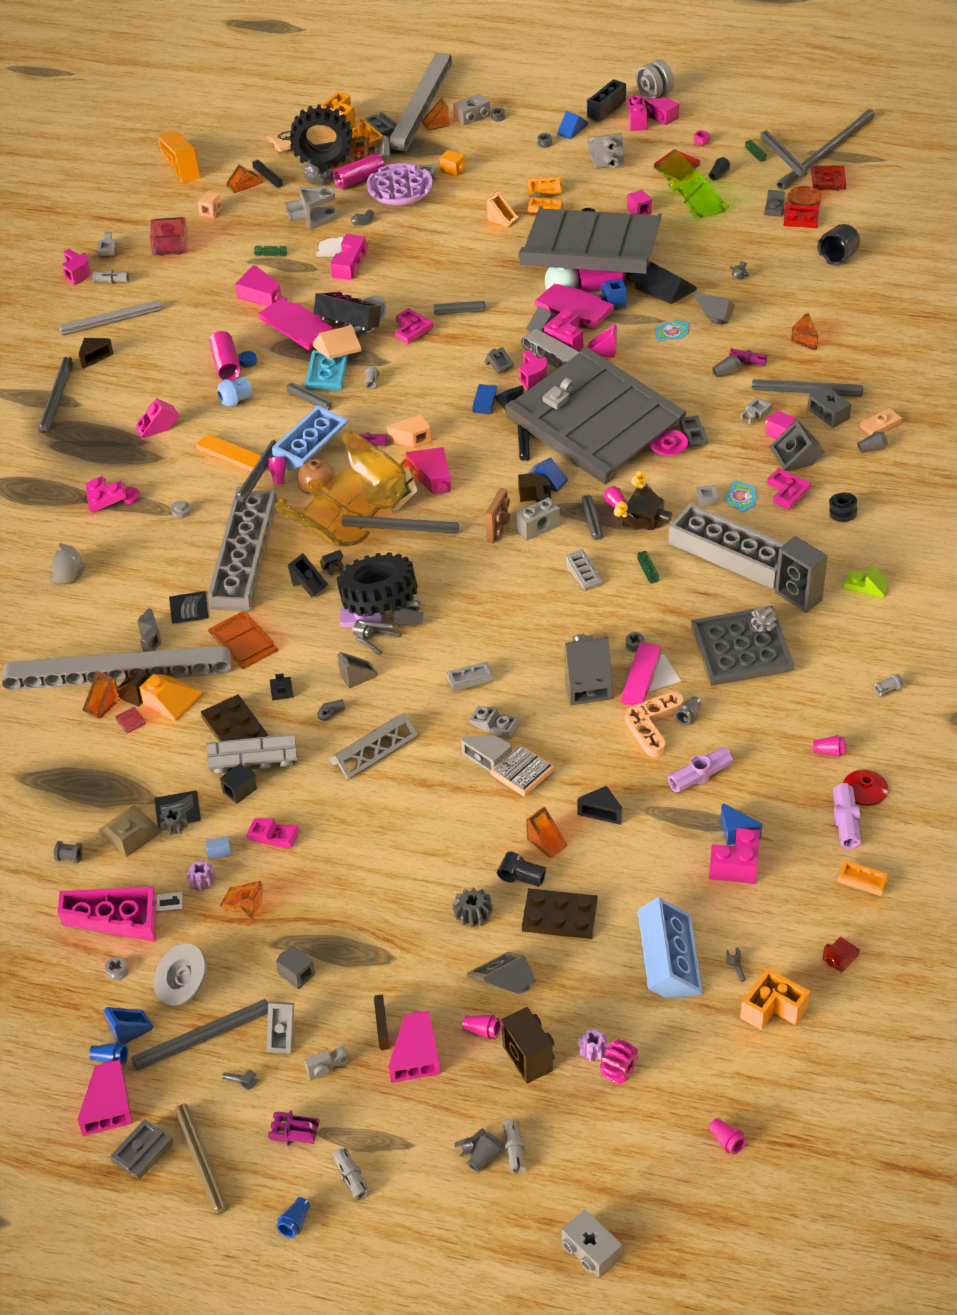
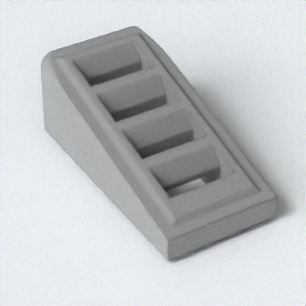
M583 549L566 555V567L584 591L602 585L600 576Z

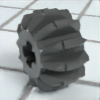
M474 886L471 891L464 888L463 894L457 893L456 900L453 903V910L456 920H460L462 926L469 923L472 928L474 923L482 926L483 920L489 921L490 914L493 911L489 894H485L483 889L476 891Z

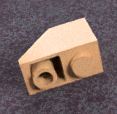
M422 415L387 425L388 441L391 443L415 448L431 442L430 427Z

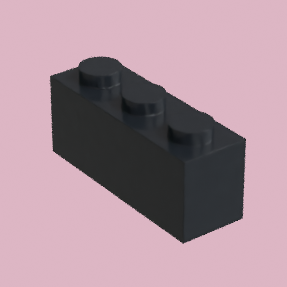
M613 79L587 100V117L595 121H602L626 101V83Z

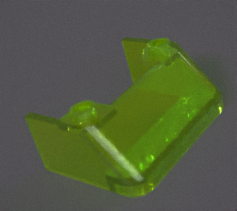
M676 150L657 168L670 182L668 186L674 192L678 190L686 199L684 203L690 208L689 211L695 218L722 213L729 208V205L706 178Z

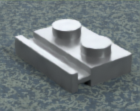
M380 112V115L374 114L365 118L367 123L383 136L392 134L397 125L394 120L383 112Z
M144 1119L110 1155V1158L117 1166L130 1175H134L137 1180H140L174 1142L171 1136L165 1135L162 1130Z

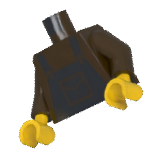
M638 471L631 479V483L634 486H640V488H636L627 504L619 501L615 505L614 515L617 517L623 516V526L632 527L634 530H654L659 521L669 524L672 512L664 510V499L659 497L647 483L643 482L646 476L642 471Z

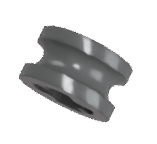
M503 108L492 109L491 119L496 122L503 121L505 119V110Z
M548 133L538 135V146L541 148L550 147L552 145V135Z
M638 632L628 634L626 636V648L631 652H636L640 642L645 641L644 636Z

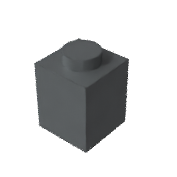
M293 945L287 951H283L276 960L278 974L297 989H300L315 975L313 960Z

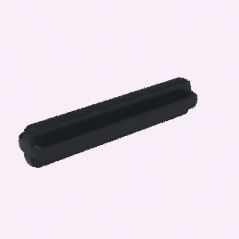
M256 159L252 162V167L277 188L283 186V180L261 161Z
M518 425L519 457L521 461H528L530 459L528 430Z

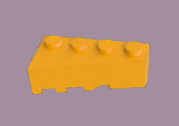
M177 131L158 135L161 151L167 161L170 162L171 167L175 168V173L177 176H180L181 183L200 179L196 157H198L196 148L191 143H188Z

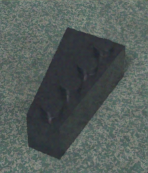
M339 291L315 293L314 315L321 316L320 319H333L334 323H347V326L352 325V327L360 326L361 330L371 331V328L379 327L380 305L362 301L360 298H351V295L348 294L342 295V292Z

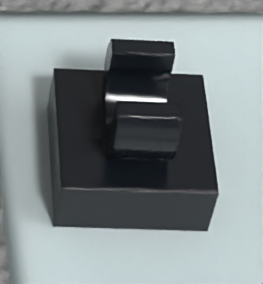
M341 549L322 556L320 560L322 569L328 568L327 570L330 575L334 573L332 566H337L339 570L344 569V565L341 562L344 557Z
M284 673L275 674L276 679H270L272 701L293 698L291 677H284Z

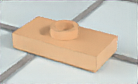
M889 408L862 421L860 428L869 435L876 431L884 432L900 424L902 418Z

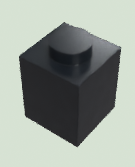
M241 763L220 777L223 793L235 803H239L257 789L255 773L252 769H247Z

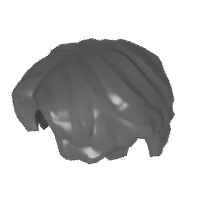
M314 158L306 162L304 167L305 178L312 184H328L334 179V172H329L328 164L324 165V162L316 163Z

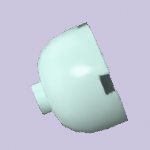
M549 267L546 271V289L550 288L554 283L566 287L579 288L580 278L577 269Z

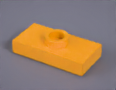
M561 177L527 180L529 197L534 192H539L541 196L562 194Z
M530 198L528 212L537 213L539 206H543V209L562 210L563 200Z
M844 860L836 882L882 896L889 879V874Z

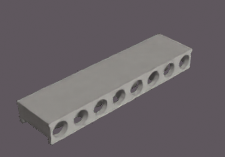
M237 487L208 592L211 610H251L278 503L276 488H272L271 492L252 491L247 500L241 503L240 500H236L237 493L241 488Z

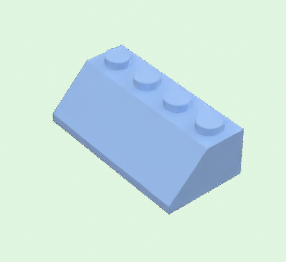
M317 405L272 447L273 458L284 457L286 471L288 472L303 466L348 423V419Z
M657 897L638 910L648 989L664 998L699 996L703 994L691 915Z

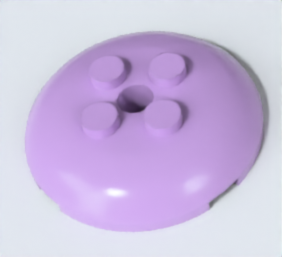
M408 163L383 166L378 169L377 173H371L367 179V190L370 195L377 201L392 206H404L420 201L430 192L433 184L432 176L426 169L421 170L417 168V165Z

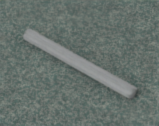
M160 300L61 324L59 329L61 334L65 335L159 311L162 309Z

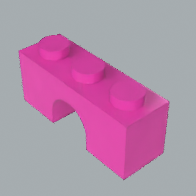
M346 234L341 242L342 254L336 253L330 263L333 278L352 280L354 274L358 272L359 264L363 262V256L368 252V243H366L365 236Z

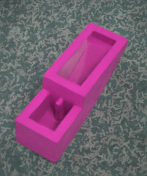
M640 642L626 681L621 703L634 706L645 701L661 657V646Z

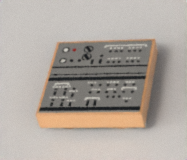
M520 744L491 769V775L525 797L554 771V766Z

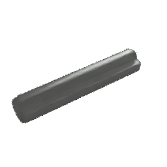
M485 301L434 304V314L436 315L480 312L486 309Z
M293 382L286 386L288 393L313 405L321 406L327 410L332 407L331 400Z
M584 495L582 496V505L592 538L595 540L601 539L603 532L592 496Z

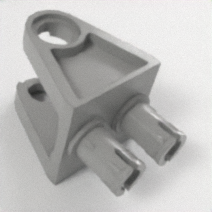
M622 133L595 136L588 139V151L595 168L608 166L616 168L617 165L624 164Z
M300 187L299 200L285 202L289 221L304 219L308 230L315 229L338 218L334 207H318L335 199V190L331 187Z

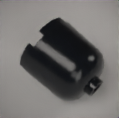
M837 225L823 234L821 239L818 240L817 249L819 255L823 256L828 264L840 265L859 248V233L851 225Z

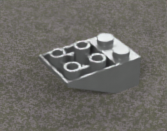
M608 637L565 643V687L570 705L612 699L613 682Z

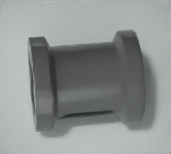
M57 841L54 848L55 861H61L62 859L71 860L78 864L82 858V844L76 843L72 845L64 844L63 841Z

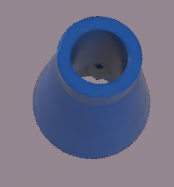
M121 1042L92 1045L89 1050L90 1060L103 1063L120 1060L121 1064H125L128 1059V1047Z
M298 1197L278 1217L277 1230L288 1238L298 1235L301 1232L310 1203L305 1198Z

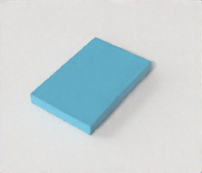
M312 351L305 388L308 390L341 391L348 355L328 359L321 352Z

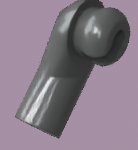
M367 210L365 214H355L351 218V222L353 225H367L374 216V212Z
M343 699L323 703L317 713L318 718L321 721H328L334 712L345 710Z

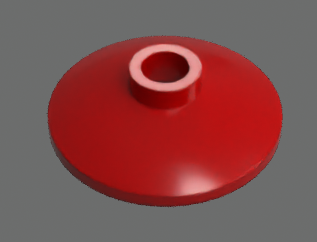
M871 770L853 771L846 776L843 782L853 787L855 803L859 805L871 806L879 804L888 794L886 780L880 774Z

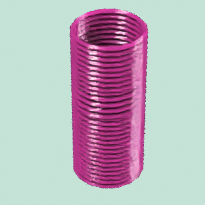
M375 154L334 170V180L337 186L343 190L366 181L371 173L375 174L379 171V168L385 166L384 161L379 154Z
M217 331L209 339L217 373L220 379L231 381L236 379L241 373L232 336L226 331Z

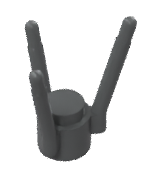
M359 619L353 626V634L357 636L356 641L364 643L378 654H382V651L366 640V638L372 637L374 631L397 637L402 636L401 633L382 629L394 628L393 624Z

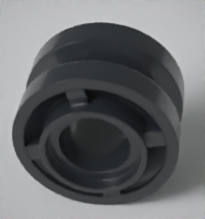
M845 492L831 496L829 499V515L833 520L847 522L857 516L856 496Z

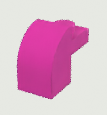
M71 249L65 250L66 262L62 264L64 276L68 281L76 285L87 279L90 275L88 257L86 253L79 255Z
M530 349L523 351V365L519 366V380L529 390L547 377L546 358L539 359Z

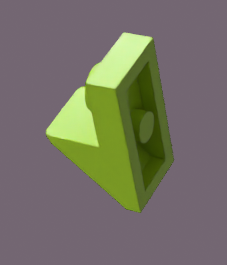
M871 563L867 574L849 570L844 583V589L884 598L889 581Z

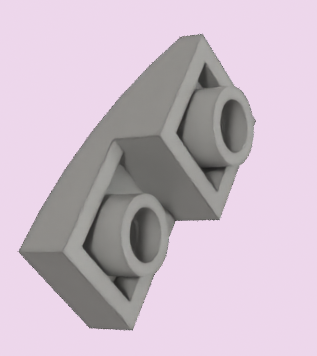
M479 705L469 719L472 725L486 732L510 739L520 724L518 717L499 715L497 708Z

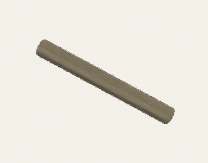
M187 1104L179 1105L175 1108V1112L214 1213L220 1214L228 1209L226 1200Z

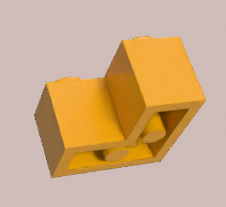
M337 91L321 104V108H326L327 105L331 106L330 110L332 111L337 108L340 116L345 114L346 122L350 121L351 127L356 124L355 110L351 106L350 95Z
M767 968L743 999L740 1019L762 1030L775 1013L796 1025L808 1009L810 991Z

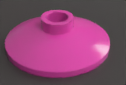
M668 429L651 442L650 447L658 454L673 456L686 450L688 439L682 432Z

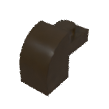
M533 473L518 474L520 502L536 501L537 503L548 497L551 499V483L546 477Z

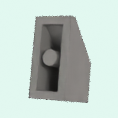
M496 735L470 736L461 739L462 754L490 773L491 769L512 752L511 745Z

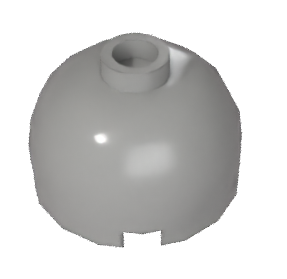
M60 543L59 547L62 549L61 551L56 550L51 568L54 578L50 577V582L69 584L76 579L77 575H82L84 564L81 563L79 551L72 546Z

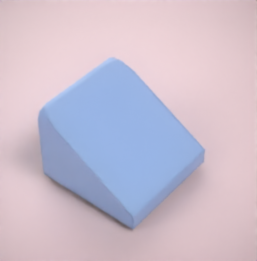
M229 836L206 840L208 859L231 856Z

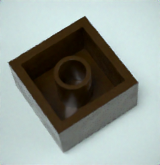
M525 1007L501 1019L503 1048L525 1082L528 1084L552 1072L553 1060L555 1059L553 1054L554 1041L550 1033H545L542 1029V1023L538 1015L532 1014L530 1009Z

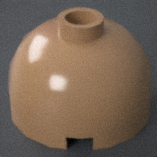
M309 460L299 469L298 485L299 489L305 494L309 492L312 493V496L325 495L333 490L334 484L336 485L334 469L325 460Z

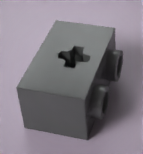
M824 386L809 394L807 409L834 428L850 419L852 404L827 386Z

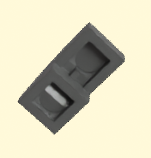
M698 415L684 417L679 421L682 433L688 439L689 447L708 444L704 426H701Z

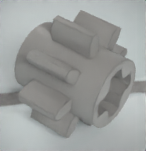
M762 606L752 612L754 617L751 619V624L757 631L763 630L765 633L767 630L771 631L776 627L774 621L777 619V615L772 608Z

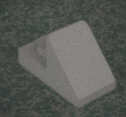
M275 1001L268 1003L266 1052L291 1054L297 1023H294V1003Z

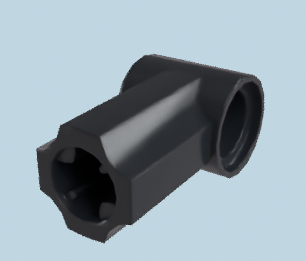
M510 851L505 854L496 873L505 882L511 883L519 880L539 887L544 882L546 867L524 861L521 855Z

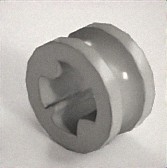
M113 957L105 964L106 974L110 980L118 981L127 975L128 969L123 958Z

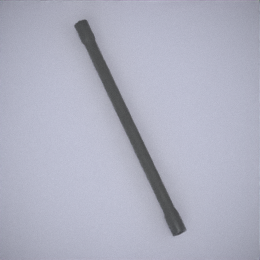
M871 109L865 111L857 120L801 164L806 169L810 168L859 127L875 116L874 111ZM794 170L777 181L778 189H785L799 175Z

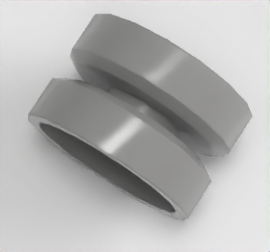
M656 60L637 69L636 83L643 97L658 98L673 90L674 77L665 61Z

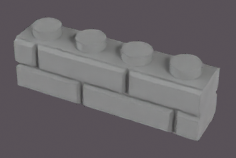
M295 734L210 742L206 744L209 770H214V774L227 773V769L234 768L240 763L247 769L249 766H258V769H269L271 764L280 763V767L293 766V762L298 761Z

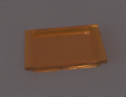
M242 611L208 629V632L221 646L228 647L231 650V657L242 669L278 651L273 640L247 612Z

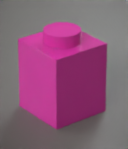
M642 189L627 194V209L632 214H651L652 199Z
M777 410L766 420V435L777 439L797 418Z

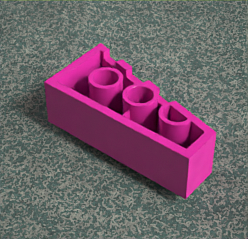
M153 887L59 891L57 912L62 925L155 942L157 898Z

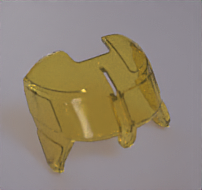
M347 430L342 433L341 438L346 445L350 466L341 471L326 486L319 479L309 480L307 488L314 496V499L302 513L288 505L286 499H280L275 504V509L283 516L299 522L323 541L335 546L359 544L368 538L370 534L369 531L361 530L362 528L342 526L341 520L343 515H355L343 511L341 507L359 516L373 517L380 509L395 508L405 491L406 472L401 465L388 454L352 432V430Z

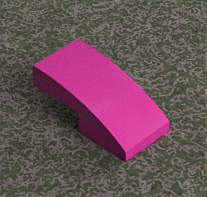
M254 818L246 836L248 839L262 844L292 848L300 830L297 825H277L274 819Z

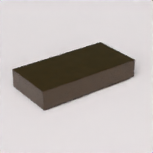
M383 994L375 995L374 1005L379 1048L381 1050H388L389 1040Z

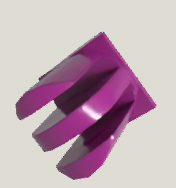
M292 1110L289 1113L274 1112L273 1118L275 1120L270 1125L272 1131L268 1133L269 1139L286 1142L287 1146H289L290 1141L315 1143L317 1128L320 1122L318 1118L293 1115Z

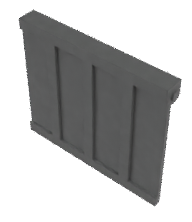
M539 206L526 245L521 247L519 251L520 265L646 274L650 265V257L659 224L661 223L662 213H658L657 216L543 209V206Z
M587 347L583 348L579 354L517 399L505 405L506 417L526 428L529 433L605 485L615 477L617 468L686 416L685 410ZM565 378H569L573 381L570 385L573 387V390L569 393V400L557 410L543 402V396L552 387L556 386L559 388Z

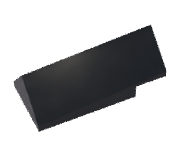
M651 261L646 274L626 272L625 279L634 282L635 289L669 304H673L697 290V287Z

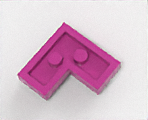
M410 308L396 315V322L403 325V327L396 330L395 335L407 344L433 329L432 321Z
M780 468L773 472L767 480L768 485L780 490L773 497V503L788 510L811 489L810 482Z
M102 475L86 483L88 508L92 513L127 498L125 484L122 480L107 486L106 479Z

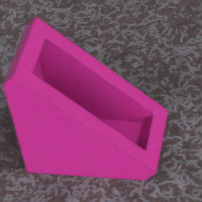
M613 324L590 341L588 348L601 357L615 358L617 326Z

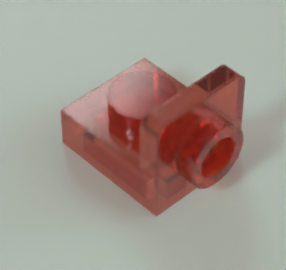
M840 936L832 945L827 943L824 946L822 960L828 966L842 973L859 956L860 949Z

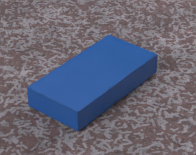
M478 385L472 407L473 413L491 414L497 392L496 385Z

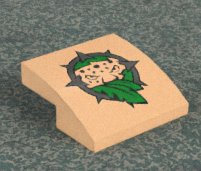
M291 129L267 135L269 142L274 143L275 150L282 152L291 149Z

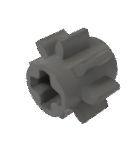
M178 807L166 808L164 815H160L162 831L167 829L169 835L181 834L183 827H188L186 811L180 812Z

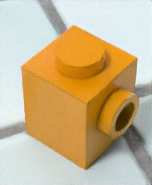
M447 150L440 157V172L457 177L466 168L464 154Z

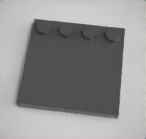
M755 609L691 620L692 630L710 685L794 671V663L778 620L774 621L776 627L771 631L767 630L765 633L763 630L757 631L751 624V619L754 617L752 612Z

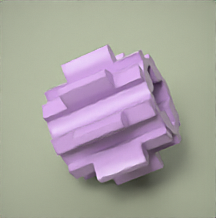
M202 860L196 863L193 862L190 865L189 871L186 872L190 887L200 891L206 888L209 889L212 886L213 880L216 879L212 864L204 863Z
M598 1029L586 1030L585 1035L578 1039L580 1055L584 1056V1058L587 1057L592 1062L593 1060H602V1055L604 1056L606 1049L609 1048L607 1035H604L603 1032H598Z

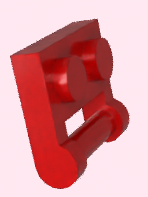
M785 202L783 226L817 228L819 204L810 206L793 205Z

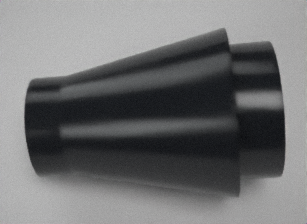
M724 157L718 158L708 174L709 178L715 181L729 171V160Z

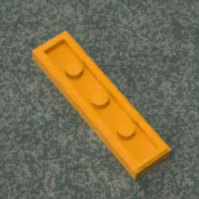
M206 434L196 444L198 450L250 472L261 457V455L210 434Z

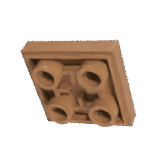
M500 488L486 511L487 542L494 543L497 537H501L504 525L510 521L511 515L508 512L510 498H507V489Z

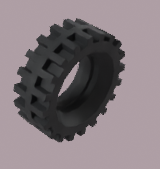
M318 104L315 109L312 106H308L307 112L302 109L300 116L296 115L294 123L292 122L290 147L291 150L294 149V156H300L301 163L314 158L316 163L324 162V165L328 164V169H330L332 164L337 167L339 160L344 162L346 155L349 156L352 145L350 121L346 122L345 114L340 116L337 108L332 111L330 110L331 106L327 105L326 108H321V104ZM325 125L335 131L336 140L330 145L319 146L309 141L306 133L312 126Z
M387 552L386 555L376 553L373 557H369V555L364 556L365 559L363 560L356 559L354 564H347L345 566L346 570H340V576L337 577V585L344 609H348L351 614L357 612L358 616H362L364 613H368V616H373L374 613L383 615L388 610L396 611V607L406 606V601H412L414 599L413 595H417L418 585L412 561H409V558L406 556L402 558L401 554L392 556L391 552Z

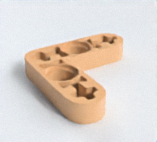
M670 692L631 706L626 710L625 722L644 751L651 757H660L665 751V741L652 722L675 714L676 708L683 704V697L679 693ZM652 707H656L660 711L651 712L649 711V709ZM641 729H648L651 732L649 734H642L639 731Z

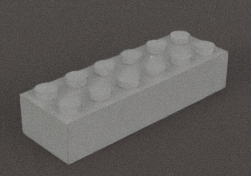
M691 503L669 526L668 544L769 588H775L779 548L785 543Z

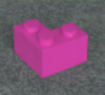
M564 309L544 326L545 334L578 352L583 348V330L580 329L579 314Z
M737 828L735 846L712 844L709 879L755 884L760 830Z

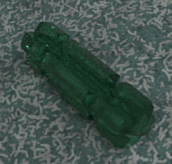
M752 140L745 142V148L760 162L766 161L767 154Z
M278 246L254 247V254L256 256H262V254L264 256H278V254L280 256H287L288 252L286 246H280V248Z
M647 551L638 552L637 559L650 583L658 582L659 574Z

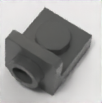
M768 190L764 215L781 217L784 206V191Z
M503 347L497 350H490L484 361L486 365L491 363L497 374L505 372L514 366L513 361Z

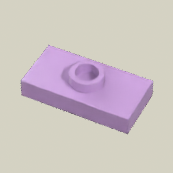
M341 608L340 628L353 627L359 619L382 623V615L380 613H374L373 616H368V613H364L362 616H358L357 612L351 614L348 609Z

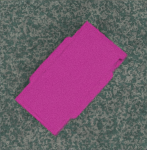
M556 283L535 300L536 307L541 306L555 314H559L564 309L580 315L581 324L594 329L614 311V304L603 301L598 296Z
M284 296L258 313L260 320L307 350L313 348V342L320 333L334 330L333 327L323 322L318 315H314L313 312L299 303L288 302Z

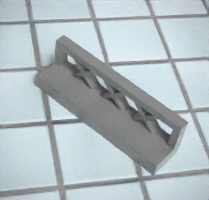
M402 713L328 759L332 766L338 764L345 778L349 779L418 734L406 713ZM402 724L406 726L410 733L405 738L397 736L398 727ZM387 736L392 738L389 748L380 747L381 737ZM365 747L374 748L373 758L367 759L362 757ZM349 757L357 759L356 767L351 772H349L344 763V760Z

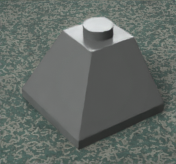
M694 293V297L706 316L711 320V323L722 325V322H728L735 306L730 299Z
M798 420L789 426L770 445L771 450L785 471L812 466L825 453L818 440Z
M506 952L467 973L469 978L517 994L526 992L530 989L529 985L536 982L525 955Z

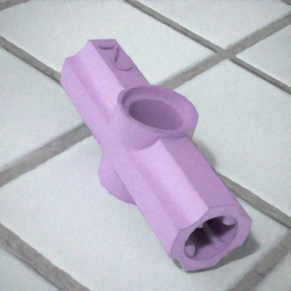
M721 747L706 756H694L691 764L668 775L671 789L676 793L694 784L707 783L711 775L733 764L730 751L726 747Z
M840 783L833 788L835 803L834 823L835 826H838L840 846H844L845 849H854L861 843L859 806L855 804L853 787L848 785V783Z

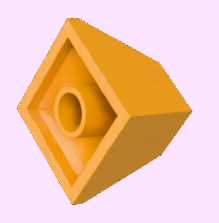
M153 674L139 687L143 705L175 722L203 695L201 691L170 675Z

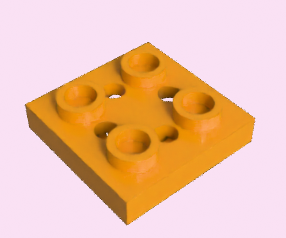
M365 118L356 120L357 127L352 129V138L365 136L367 143L365 146L353 149L358 153L374 147L383 137L380 132L367 123Z

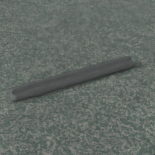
M767 130L760 133L761 139L800 177L807 175V169Z
M64 357L39 424L42 432L50 430L73 365L71 357Z
M752 380V390L813 393L827 386L838 395L862 396L863 385Z
M276 440L270 442L238 491L236 500H240L241 503L247 500L268 467L269 458H273L272 447L277 443Z
M343 515L341 525L344 527L454 534L459 532V523L350 515Z
M263 999L131 1057L132 1063L136 1070L263 1016L268 1013V1001Z

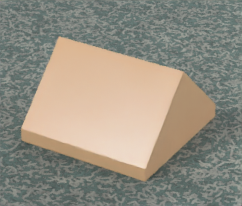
M352 325L322 332L313 342V347L328 359L361 351V346Z

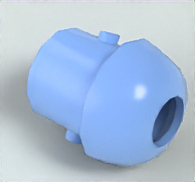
M240 377L232 381L225 379L217 387V395L223 405L233 407L237 406L239 401L250 398L252 396V388L246 377Z

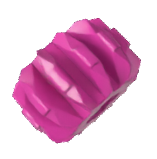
M616 1039L610 1043L600 1064L601 1074L614 1083L622 1084L627 1081L636 1066L638 1049L625 1040Z

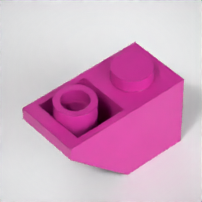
M643 96L627 97L628 119L631 131L647 130V111Z
M669 98L644 99L647 116L664 125L679 118V103Z
M156 398L149 405L142 418L138 420L136 428L141 437L146 438L169 430L178 419L179 414L173 405Z

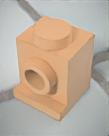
M208 191L198 201L200 216L211 219L216 218L215 214L221 209L222 198L218 193Z

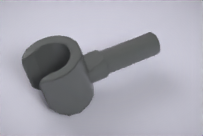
M736 948V955H730L727 950V964L734 966L741 982L746 981L740 964V949Z
M248 1070L243 1076L223 1073L222 1075L223 1079L236 1081L246 1090L252 1089L258 1082V1079H255L256 1073Z
M483 1128L472 1137L455 1142V1148L462 1146L463 1152L460 1154L461 1157L474 1152L476 1141L486 1134Z

